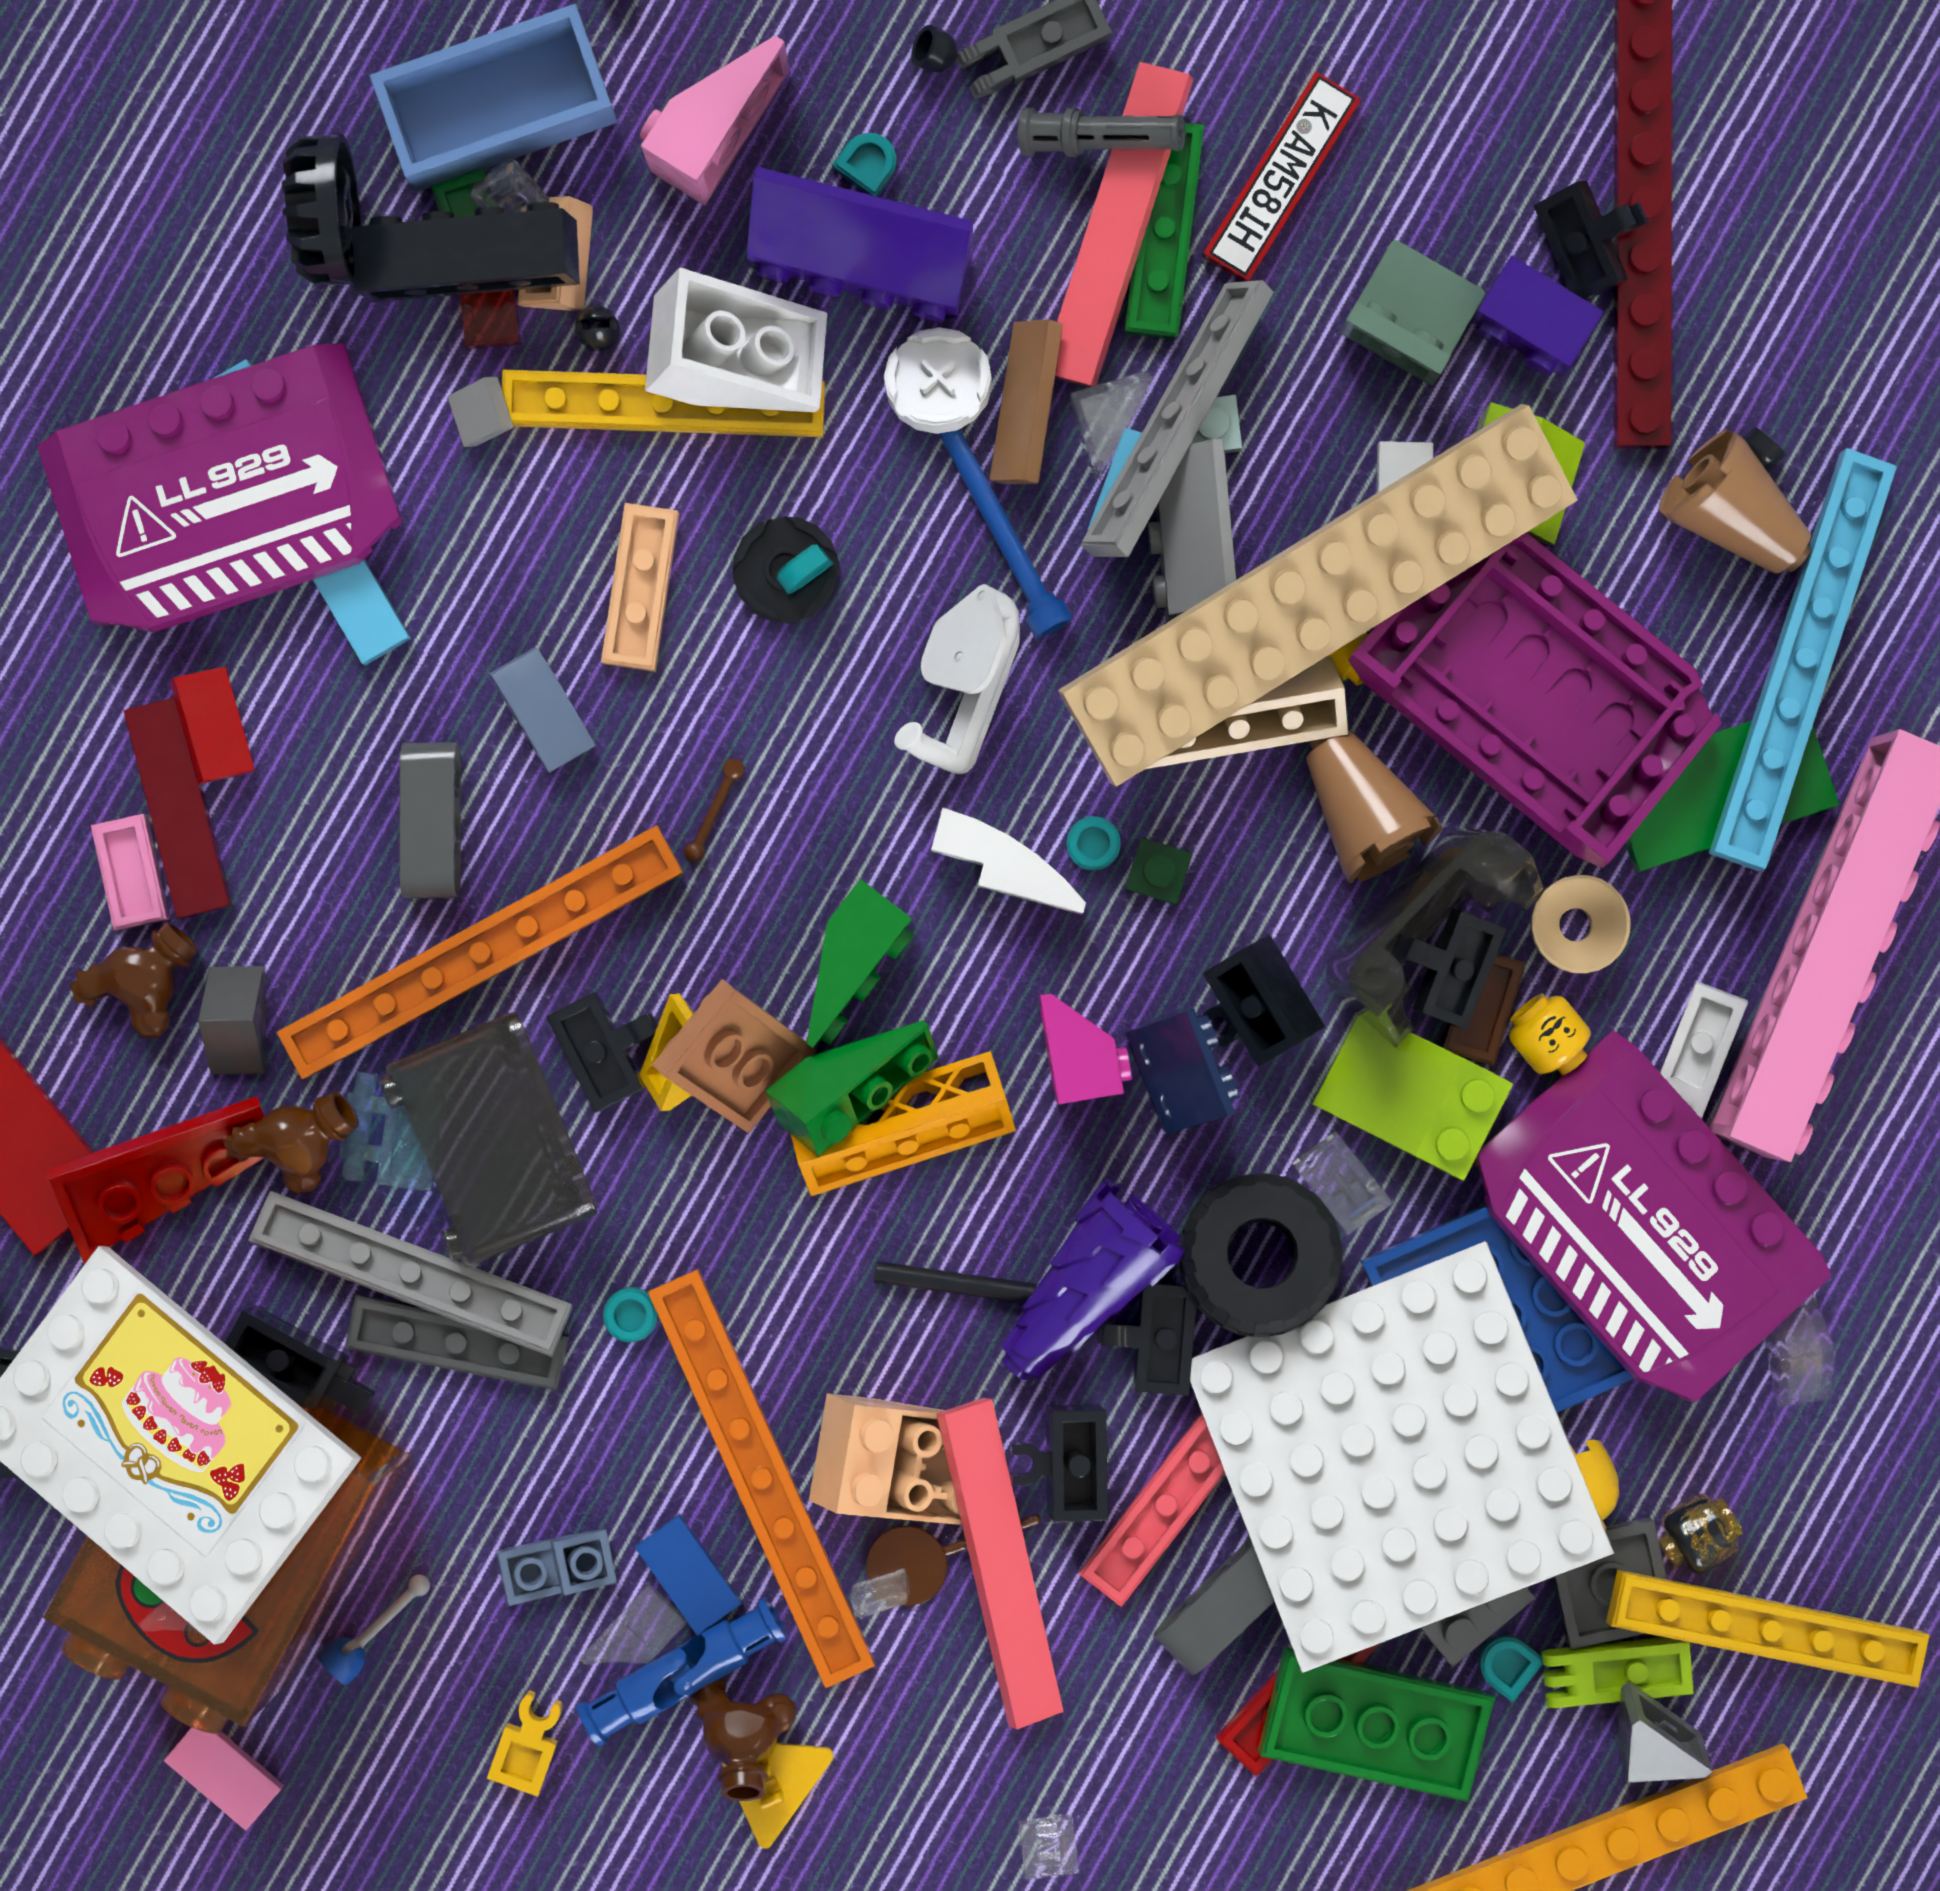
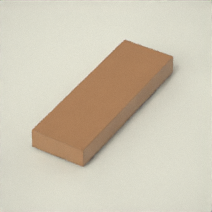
M1045 319L1014 322L989 481L1003 485L1038 484L1063 329L1062 323Z

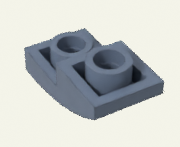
M537 647L532 648L489 673L512 716L520 724L546 771L550 773L595 746L569 698Z
M606 1529L581 1532L495 1551L505 1600L508 1606L561 1593L565 1596L617 1583Z

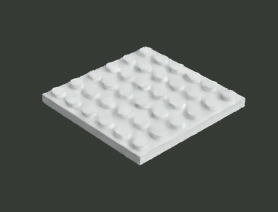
M1486 1241L1329 1303L1312 1320L1300 1328L1285 1334L1270 1337L1246 1336L1192 1358L1190 1376L1192 1388L1302 1673L1615 1554Z

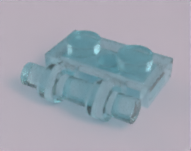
M357 1071L354 1092H348L347 1100L357 1114L359 1126L349 1134L347 1140L341 1141L339 1157L344 1158L342 1179L363 1181L366 1161L379 1163L376 1183L378 1185L433 1191L448 1084L394 1076L391 1077L389 1097L375 1095L378 1074ZM372 1113L386 1114L382 1145L368 1143Z

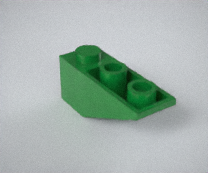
M861 879L827 921L806 1042L812 1048H815L821 1040L828 1045L834 1041L849 1021L841 1014L853 997L860 1002L867 998L882 978L874 972L886 954L895 960L914 936V933L907 929L913 919Z
M922 1020L806 1057L766 1089L765 1092L778 1124L819 1157L833 1144L842 1141L855 1126L872 1112L882 1108L894 1094L911 1080L922 1075L939 1056L929 1026Z

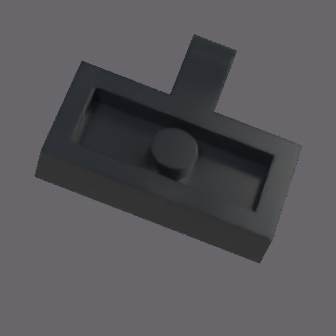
M1587 180L1577 181L1533 205L1569 291L1588 301L1628 280L1612 239L1648 223L1640 202L1630 207L1628 204L1622 205L1602 216Z
M1452 908L1437 947L1399 934L1392 954L1428 968L1412 1009L1467 1030L1506 928L1462 910Z
M593 992L546 1016L595 1113L646 1088L626 1049L654 1036L658 1024L652 1013L640 1016L616 1029L598 993Z
M1156 1283L1154 1286H1151L1149 1284L1141 1291L1138 1324L1105 1321L1099 1327L1098 1343H1101L1100 1345L1136 1348L1133 1390L1135 1392L1189 1396L1196 1305L1189 1296L1185 1285Z

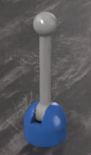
M421 1574L413 1576L409 1581L408 1589L356 1639L345 1636L329 1642L317 1654L319 1661L328 1672L340 1683L347 1686L360 1673L365 1664L364 1646L415 1596H423L429 1591V1579Z

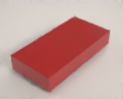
M226 667L172 678L169 682L198 784L249 774L254 771L255 768Z

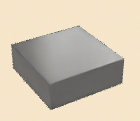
M484 377L447 396L463 447L478 446L514 428L498 377Z

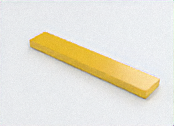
M502 370V393L513 427L823 437L825 381H822L820 408L816 412L692 405L645 391V374Z
M1618 1569L1606 1620L1608 1625L1616 1628L1917 1688L1919 1687L1929 1640V1634L1920 1630Z

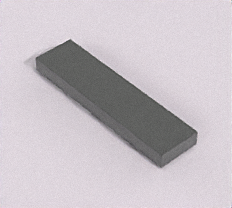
M357 1294L355 1295L345 1349L558 1390L569 1335H561L554 1355L550 1357L412 1304Z

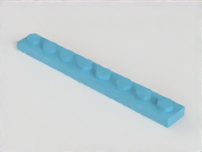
M1849 448L1844 449L1839 454L1809 545L1811 551L1804 561L1709 851L1711 855L1759 872L1767 867L1897 468L1893 464Z

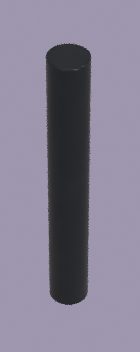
M880 1261L876 1263L874 1277L875 1283L1023 1304L1037 1287L1036 1283Z

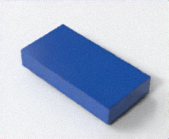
M680 1513L635 1545L634 1548L696 1635H699L741 1605L742 1600Z

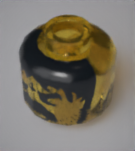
M1707 1494L1695 1495L1666 1512L1662 1517V1527L1666 1535L1659 1538L1658 1541L1674 1568L1684 1564L1690 1572L1699 1575L1706 1573L1738 1553L1739 1542L1737 1538L1743 1535V1530L1733 1512L1721 1497L1713 1500Z

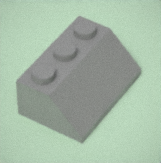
M1223 438L1190 444L1156 506L1157 522H1148L1150 554H1160L1162 575L1153 576L1155 608H1165L1166 621H1171L1236 580Z

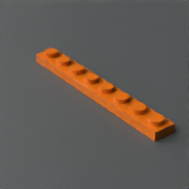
M656 825L276 1033L301 1079H307L684 874L662 831Z
M699 1268L649 1290L648 1294L825 1689L875 1667L876 1662Z

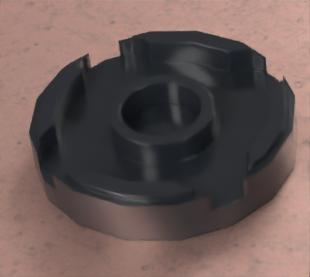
M777 517L758 523L742 537L733 557V579L740 599L755 615L772 623L797 624L815 617L830 603L839 584L840 564L832 541L817 525L800 517ZM812 544H817L823 548L834 564L800 589L787 594L776 579L778 571Z

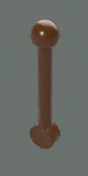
M729 759L724 763V779L695 840L685 846L684 855L690 862H699L704 858L705 841L734 781L739 780L744 775V765L738 759Z

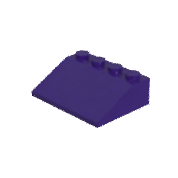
M756 166L753 177L747 258L750 267L757 269V276L772 282L787 283L788 278L792 277L810 282L808 288L820 294L840 296V292L843 290L862 295L861 302L872 307L890 310L893 303L914 308L913 315L918 318L943 323L945 316L958 318L973 258V221Z

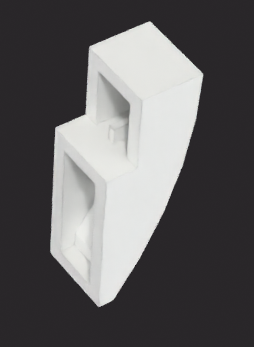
M942 808L931 850L934 853L982 865L983 868L978 887L1080 915L1083 914L1086 902L1065 878L1039 855L1011 836L975 818Z

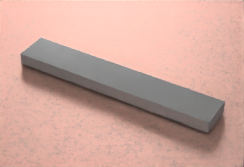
M1263 280L1224 284L1082 541L1081 546L1092 557H1129L1274 293Z
M272 1191L269 1192L248 1240L255 1246L550 1357L554 1355L573 1308L572 1304Z

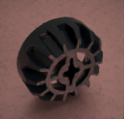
M343 134L302 136L286 150L287 158L283 160L285 180L282 181V189L285 194L283 215H286L288 231L286 240L291 244V261L296 265V272L314 285L354 284L352 227L361 226V213L357 178L350 146Z

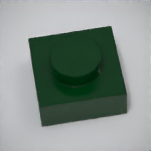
M1141 837L1125 890L1177 905L1193 853Z

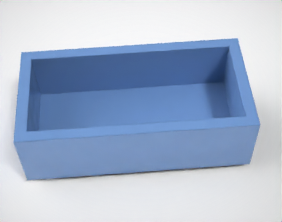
M576 3L370 75L404 176L415 193L431 188L432 185L483 170L618 123Z

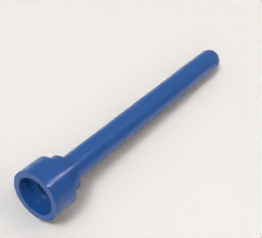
M960 429L939 433L943 444L1029 602L1025 607L1029 614L1026 622L1034 637L1039 639L1064 627L1074 619L1064 599L1057 600L1054 592L1048 593L963 433Z

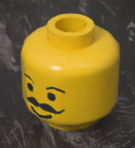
M1541 993L1526 1002L1511 1016L1510 1021L1514 1026L1509 1033V1039L1538 1074L1550 1073L1557 1069L1562 1075H1565L1586 1059L1587 1054L1583 1048L1591 1036V1031L1562 996L1557 995L1547 998Z

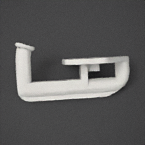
M982 584L937 620L922 656V675L926 681L934 685L964 692L946 744L925 735L922 726L917 722H910L901 727L897 732L894 740L897 748L906 750L915 757L953 774L967 773L973 767L1019 647V611L1010 597L986 584Z

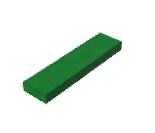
M1185 122V142L1183 148H1181V151L1171 149L1132 272L1124 334L1169 340L1178 339L1204 125Z

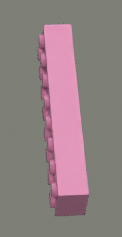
M1901 729L1871 738L1710 1122L1709 1128L1718 1138L1765 1158L1788 1162L1792 1161L1794 1154L1801 1155L1805 1150L1813 1130V1126L1808 1123L1816 1103L1822 1104L1825 1101L1833 1084L1834 1075L1829 1073L1836 1053H1844L1853 1037L1855 1024L1851 1023L1850 1020L1858 1002L1864 1003L1874 987L1876 973L1871 972L1879 951L1882 953L1887 951L1896 934L1897 923L1892 921L1899 902H1906L1916 886L1918 872L1913 870L1921 850L1924 852L1929 850L1939 830L1940 823L1934 820L1940 807L1939 745Z

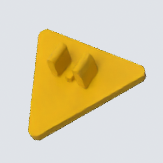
M777 1742L771 1755L759 1764L766 1769L769 1775V1779L765 1783V1795L756 1800L739 1802L761 1848L767 1849L771 1847L831 1763L833 1751L830 1748Z

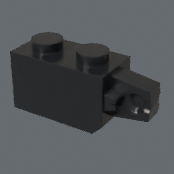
M257 1305L241 1312L224 1343L294 1402L312 1410L321 1406L332 1412L336 1404L339 1403L359 1414H363L376 1392L352 1378L357 1367L348 1362L350 1356Z

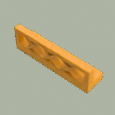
M989 1051L926 1071L922 1075L915 1077L880 1108L885 1113L878 1122L869 1125L859 1123L842 1141L833 1144L819 1157L793 1135H791L798 1165L810 1195L814 1196L1015 1132L1016 1128L992 1053ZM984 1072L987 1073L991 1085L969 1093L958 1089L965 1078ZM927 1091L937 1095L928 1106L919 1109L907 1106V1103L915 1094Z

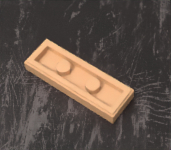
M625 503L601 658L602 664L656 672L680 514L677 510Z

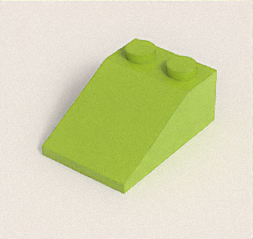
M1360 1009L1312 1105L1444 1173L1464 1181L1513 1083L1430 1041Z

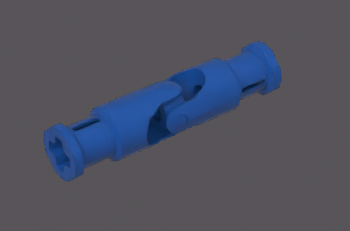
M765 1597L758 1601V1607L734 1621L729 1622L724 1619L691 1638L685 1644L621 1678L616 1682V1688L591 1703L583 1701L576 1705L577 1713L593 1743L599 1747L608 1742V1736L634 1721L637 1724L644 1723L699 1689L747 1664L751 1654L776 1640L780 1643L789 1638L788 1633L770 1600ZM668 1676H670V1678H671V1680H672V1681H663V1679H665V1678L668 1677Z

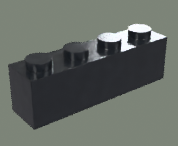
M534 202L526 206L527 211L507 213V210L502 207H480L474 210V216L454 217L453 213L446 211H432L423 213L421 221L402 222V218L396 216L373 217L370 219V225L352 227L355 292L371 302L580 285L577 220L563 208H559V204L554 202Z

